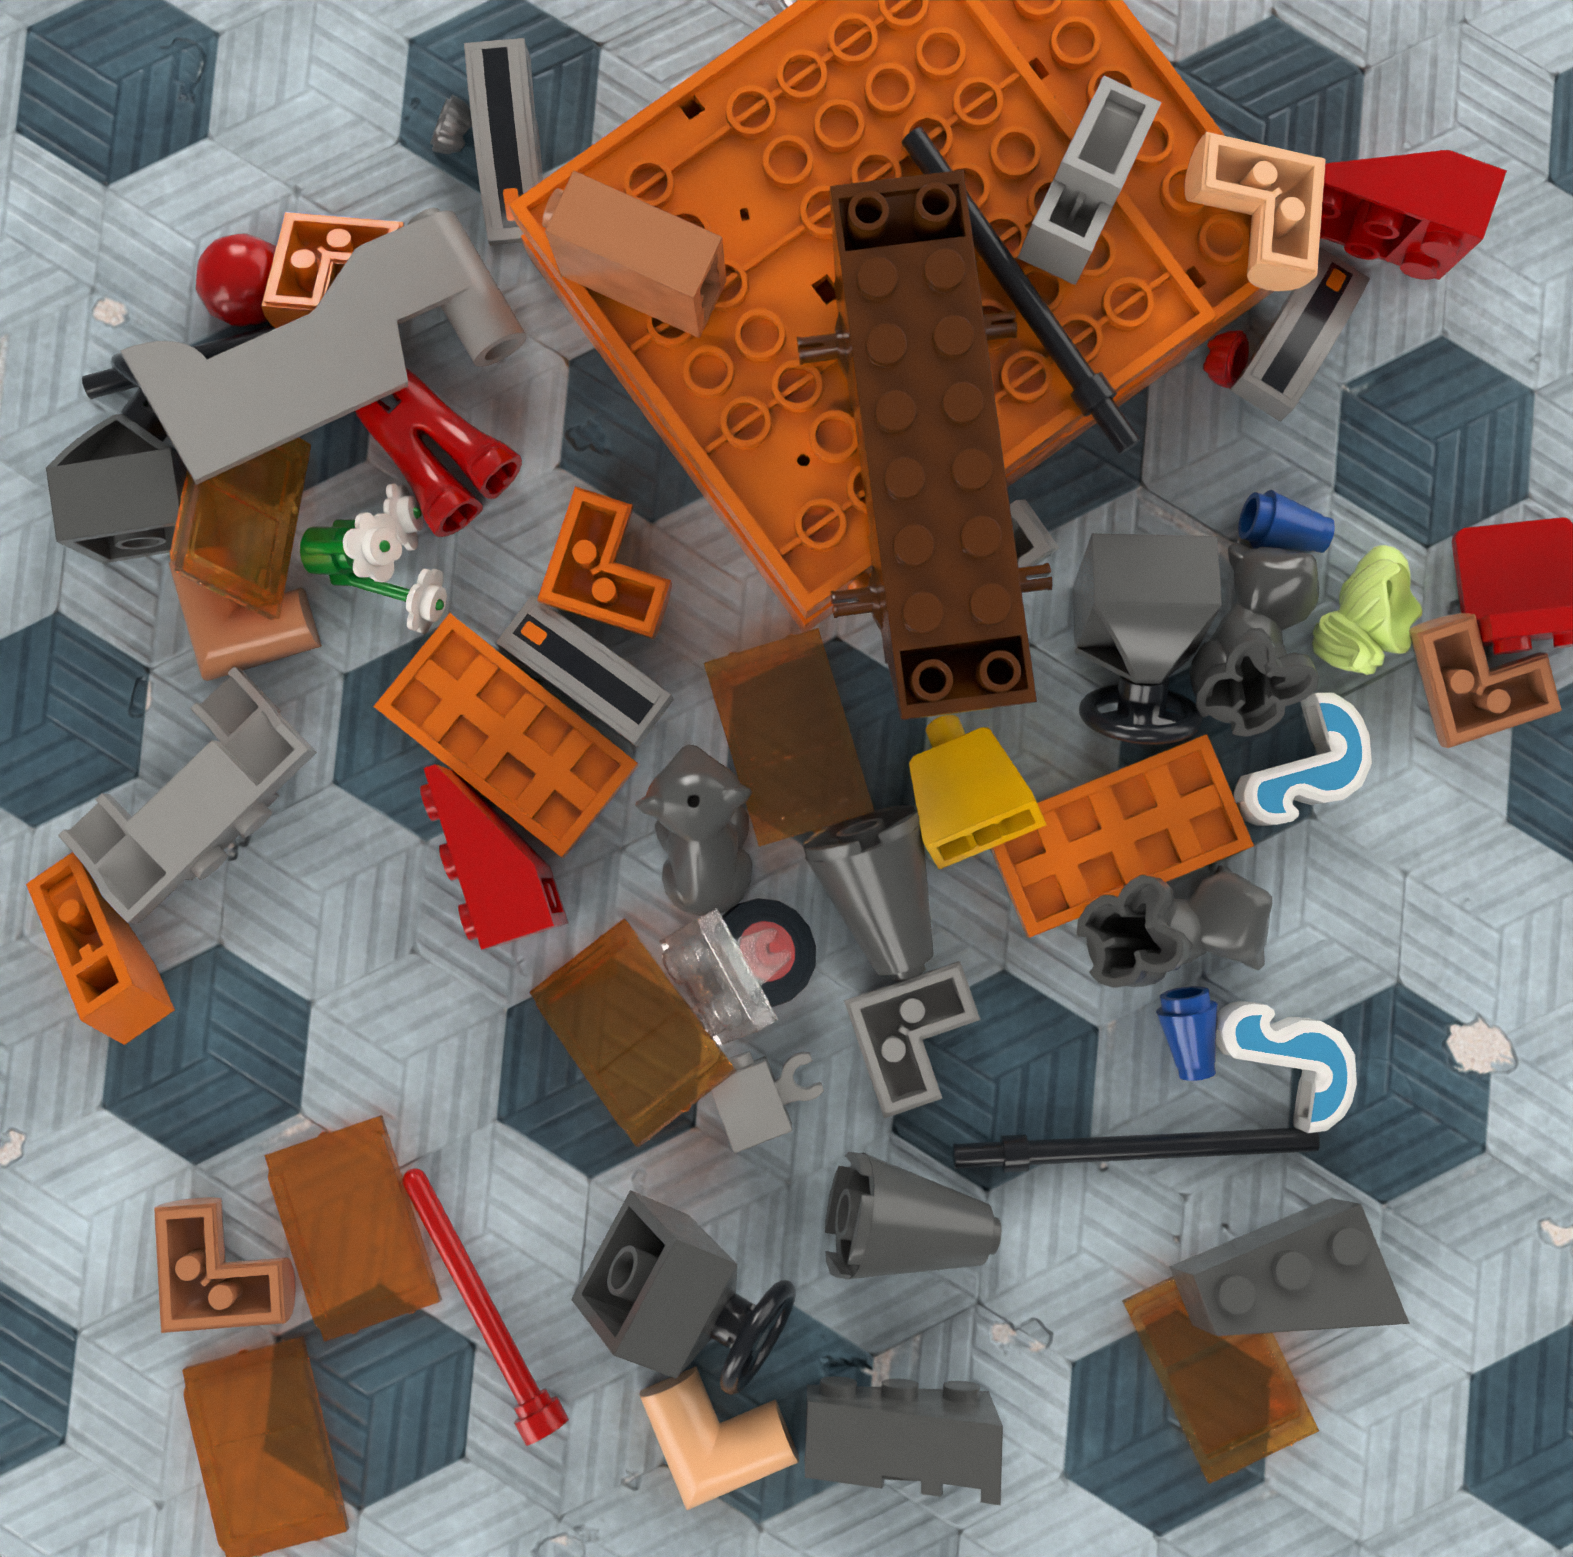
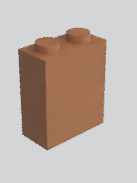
M573 171L565 190L557 188L552 193L542 220V225L546 228L545 233L561 276L700 338L726 283L722 237Z

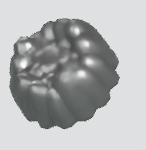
M454 95L450 99L446 98L430 142L433 145L432 151L451 154L461 152V149L465 146L463 135L472 127L470 107L463 100Z

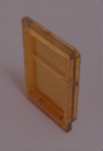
M298 437L197 485L187 470L170 549V558L175 565L174 572L270 620L279 619L311 444Z
M819 628L796 635L789 634L783 639L741 652H730L727 656L704 663L738 779L743 786L750 788L753 792L746 801V805L759 847L810 831L816 833L823 827L875 812Z
M625 918L606 933L601 934L597 940L557 971L552 972L547 979L529 992L535 1000L537 1008L617 1124L625 1130L638 1148L682 1113L689 1111L692 1105L737 1071Z
M382 1115L332 1132H321L318 1137L264 1155L269 1169L268 1181L314 1324L320 1328L324 1342L348 1333L355 1334L360 1329L406 1313L413 1314L418 1309L436 1304L442 1300L409 1196L403 1186V1177Z
M1173 1276L1122 1300L1131 1324L1208 1484L1231 1473H1237L1240 1469L1287 1446H1293L1296 1442L1319 1432L1273 1333L1215 1336L1193 1326Z
M304 1336L252 1350L243 1349L233 1355L194 1364L182 1369L186 1385L183 1396L218 1545L225 1552L226 1557H260L264 1553L310 1541H320L325 1537L348 1531L350 1527Z

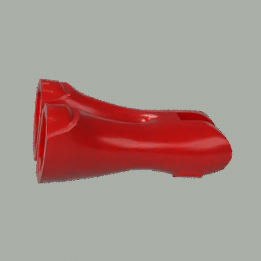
M406 368L408 386L392 393L396 401L399 402L401 400V402L391 412L389 411L391 408L379 399L356 410L355 413L368 432L400 469L415 494L424 520L435 536L446 537L455 534L467 526L482 512L483 506L422 441L423 435L427 434L453 459L471 483L487 499L497 498L509 487L521 469L522 458L502 441L485 434L460 417L419 377Z

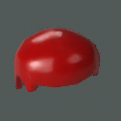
M242 233L220 237L204 250L197 263L195 289L210 315L232 326L257 325L268 322L262 309V302L276 250L275 245L256 236Z

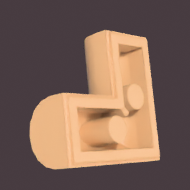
M1206 132L1196 145L1189 161L1185 178V197L1190 202L1252 215L1247 269L1249 282L1265 290L1290 291L1307 285L1317 276L1326 159Z
M697 1367L682 1372L677 1379L670 1377L640 1390L639 1396L686 1510L799 1462V1454L776 1399L719 1423Z

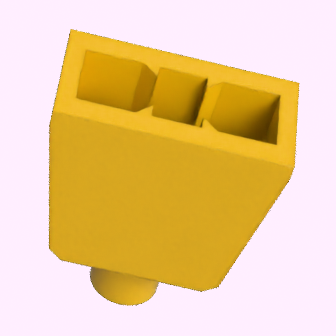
M956 715L938 717L927 725L926 734L932 748L914 755L909 761L922 840L939 870L1047 825L1031 789L989 727H980L965 734L960 719Z

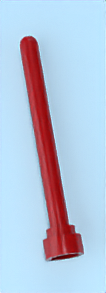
M418 1168L410 1169L403 1176V1186L518 1403L513 1408L518 1416L514 1424L526 1446L536 1443L562 1427L569 1420V1417L557 1396L551 1398L547 1389L539 1390L426 1174Z

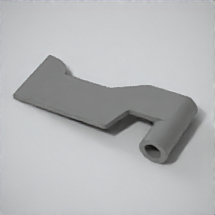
M429 208L415 215L408 225L356 248L317 307L308 315L207 360L194 347L173 341L147 342L120 351L197 485L407 387L408 378L398 325L441 306L473 363L478 367L492 365L510 356L523 345L527 335L453 211H439L438 208Z

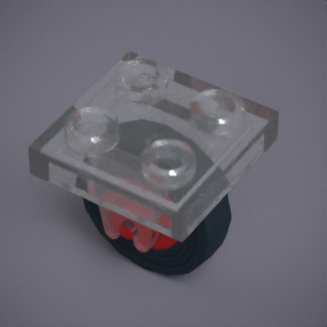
M752 899L737 904L723 916H721L716 908L659 941L664 950L662 961L667 973L675 983L682 984L694 1005L691 1008L695 1024L705 1037L713 1039L716 1047L758 1032L777 1021L778 1017L772 1007L787 1003L795 998L808 985L816 967V944L809 925L796 910L777 900Z

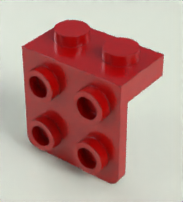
M1560 517L1468 527L1457 531L1453 535L1452 549L1461 613L1475 614L1483 647L1493 646L1494 655L1532 650V641L1553 639L1554 648L1573 647V523L1569 519Z

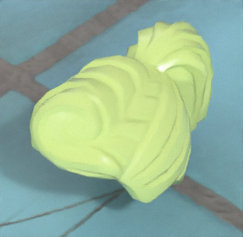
M1380 545L1369 551L1358 562L1355 571L1349 579L1343 583L1339 594V610L1321 616L1320 621L1316 623L1312 641L1314 653L1331 666L1346 671L1364 673L1365 675L1375 674L1376 667L1383 665L1385 657L1383 651L1403 654L1410 649L1412 641L1409 630L1422 616L1423 611L1410 590L1411 574L1408 561L1398 549L1387 545Z

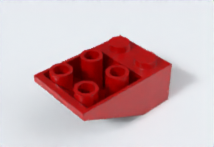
M1451 150L1325 163L1320 239L1323 238L1344 246V250L1356 258L1365 260L1379 258L1398 265L1400 270L1410 277L1422 280L1433 278L1440 280L1483 240L1507 170Z
M436 764L423 768L428 784L420 786L422 801L430 820L440 819L447 843L439 845L440 857L450 881L459 879L466 903L458 905V912L467 938L470 941L478 939L482 950L502 946L568 924L569 922L551 866L457 773Z

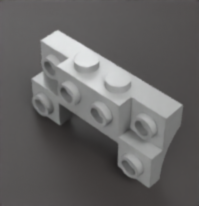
M233 667L228 672L230 676L202 703L196 702L190 708L220 742L211 740L133 816L110 794L102 793L95 799L98 803L70 830L64 829L58 835L88 870L98 886L101 896L127 923H141L184 880H193L195 877L202 880L215 872L228 857L224 849L240 834L243 837L253 834L270 818L272 812L268 807L279 797L276 792L317 753L281 716L280 713L282 711L237 667Z

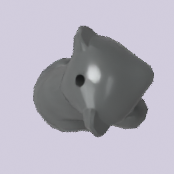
M1231 544L1228 547L1229 562L1234 570L1236 603L1222 619L1211 639L1200 646L1191 662L1189 675L1195 695L1196 708L1201 716L1206 717L1210 715L1222 722L1230 723L1233 735L1248 737L1267 731L1281 721L1285 715V706L1298 703L1317 690L1319 676L1313 662L1306 654L1294 652L1287 654L1282 637V630L1306 620L1318 603L1319 581L1317 562L1312 554L1270 547L1250 549L1240 544Z
M691 744L680 749L668 765L652 781L646 796L638 800L635 806L644 814L657 819L655 824L657 838L662 848L668 854V859L663 864L662 882L666 895L674 906L684 912L698 916H712L724 913L735 907L744 898L751 883L752 861L749 854L742 849L749 832V813L741 805L749 799L753 792L750 788L743 786L738 777L729 768L719 763L698 746Z
M1218 866L1215 874L1203 879L1189 900L1175 899L1174 889L1161 878L1140 875L1129 881L1118 897L1115 895H1103L1087 905L1078 919L1077 936L1087 937V948L1094 965L1089 971L1091 976L1099 984L1112 988L1124 986L1143 987L1156 984L1165 978L1166 972L1178 970L1182 965L1191 963L1206 952L1234 961H1240L1248 967L1260 970L1265 964L1264 946L1267 942L1272 896L1268 891L1233 873L1226 866Z

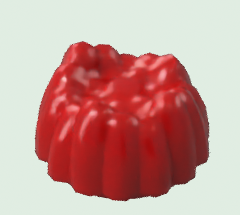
M1242 330L1221 333L1207 343L1210 352L1205 359L1202 369L1208 373V377L1214 383L1231 389L1248 362L1249 342L1246 333H1243Z

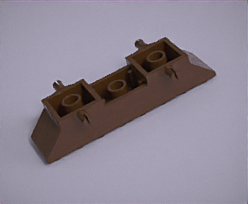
M956 170L830 186L835 265L834 288L838 318L833 334L797 337V349L800 365L838 359V365L847 379L851 411L854 412L870 530L868 540L872 562V572L868 587L831 591V603L836 604L832 608L833 616L838 618L841 616L872 613V617L881 631L885 664L888 663L901 720L1036 703L1037 698L1022 593L1042 590L1050 591L1052 590L1053 582L1052 577H1047L1051 573L1049 563L1018 568L987 340L1016 338L1017 322H1014L1016 319L1014 310L983 315L964 171Z

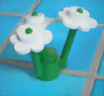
M395 483L387 485L386 494L388 499H385L383 504L384 513L372 515L371 513L363 512L359 513L354 520L336 519L332 527L313 526L304 532L300 542V556L304 568L309 573L329 575L331 584L334 586H353L406 602V609L409 612L407 628L419 633H427L432 623L438 621L442 616L446 606L447 593L445 588L442 587L443 572L441 570L422 569L418 576L417 584H414L411 589L386 583L394 573V560L399 559L402 555V545L408 551L417 549V532L423 528V515L419 503L414 496H411L405 485L397 486Z

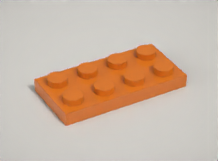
M451 613L448 614L373 706L561 858L566 857L640 765Z
M1205 734L1038 802L1037 804L1045 819L1046 826L990 849L1026 937L1030 938L1079 918L1085 907L1100 896L1115 895L1118 897L1129 881L1140 875L1161 878L1164 882H1168L1249 849L1254 844L1209 737Z

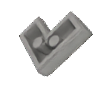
M958 961L922 973L914 978L899 981L844 1000L883 1117L887 1118L943 1099L923 1040L980 1020L961 962Z

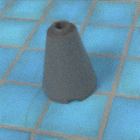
M911 805L892 806L860 814L862 821L844 828L842 821L813 834L802 845L806 861L878 975H890L891 980L895 982L905 981L922 974L926 970L924 964L934 955L925 848L921 836L918 812Z
M848 1152L845 1157L850 1161L851 1166H838L829 1194L825 1219V1233L836 1234V1252L825 1251L829 1272L836 1278L857 1279L981 1266L987 1261L989 1254L994 1255L997 1252L1001 1241V1223L999 1218L994 1217L992 1208L988 1203L866 1153Z

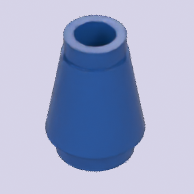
M1268 490L1264 494L1252 493L1242 508L1238 524L1239 537L1250 541L1252 548L1270 547L1323 553L1328 549L1335 530V523L1332 518L1325 517L1273 490Z
M1201 986L1181 987L1163 992L1160 995L1161 1007L1156 1010L1175 1065L1178 1068L1179 1078L1186 1081H1197L1213 1077L1216 1074L1214 1063L1216 1062L1217 1002L1210 1000L1209 989Z

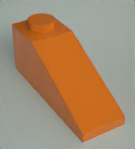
M73 852L26 883L82 1022L125 1045L175 1011L155 963L130 925L101 896L92 876Z

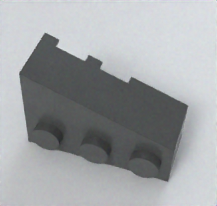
M1330 1198L1169 1266L1192 1325L1215 1336L1410 1324L1360 1203Z
M840 1376L824 1377L820 1379V1385L807 1384L804 1452L805 1478L881 1489L884 1487V1480L921 1481V1494L941 1497L943 1494V1484L981 1489L980 1503L1001 1505L1003 1425L989 1391H980V1386L973 1382L948 1381L943 1384V1389H920L917 1382L908 1379H886L882 1381L881 1387L857 1386V1381L852 1378Z

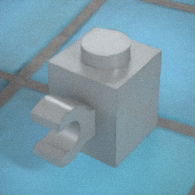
M750 1051L730 1057L716 1064L719 1074L710 1077L708 1086L734 1154L792 1132V1122L785 1105L799 1100H813L824 1092L821 1082L814 1083L808 1087H802L793 1078V1074L799 1066L812 1062L810 1052H799L789 1057L783 1065L780 1077L776 1080L767 1056L753 1060Z

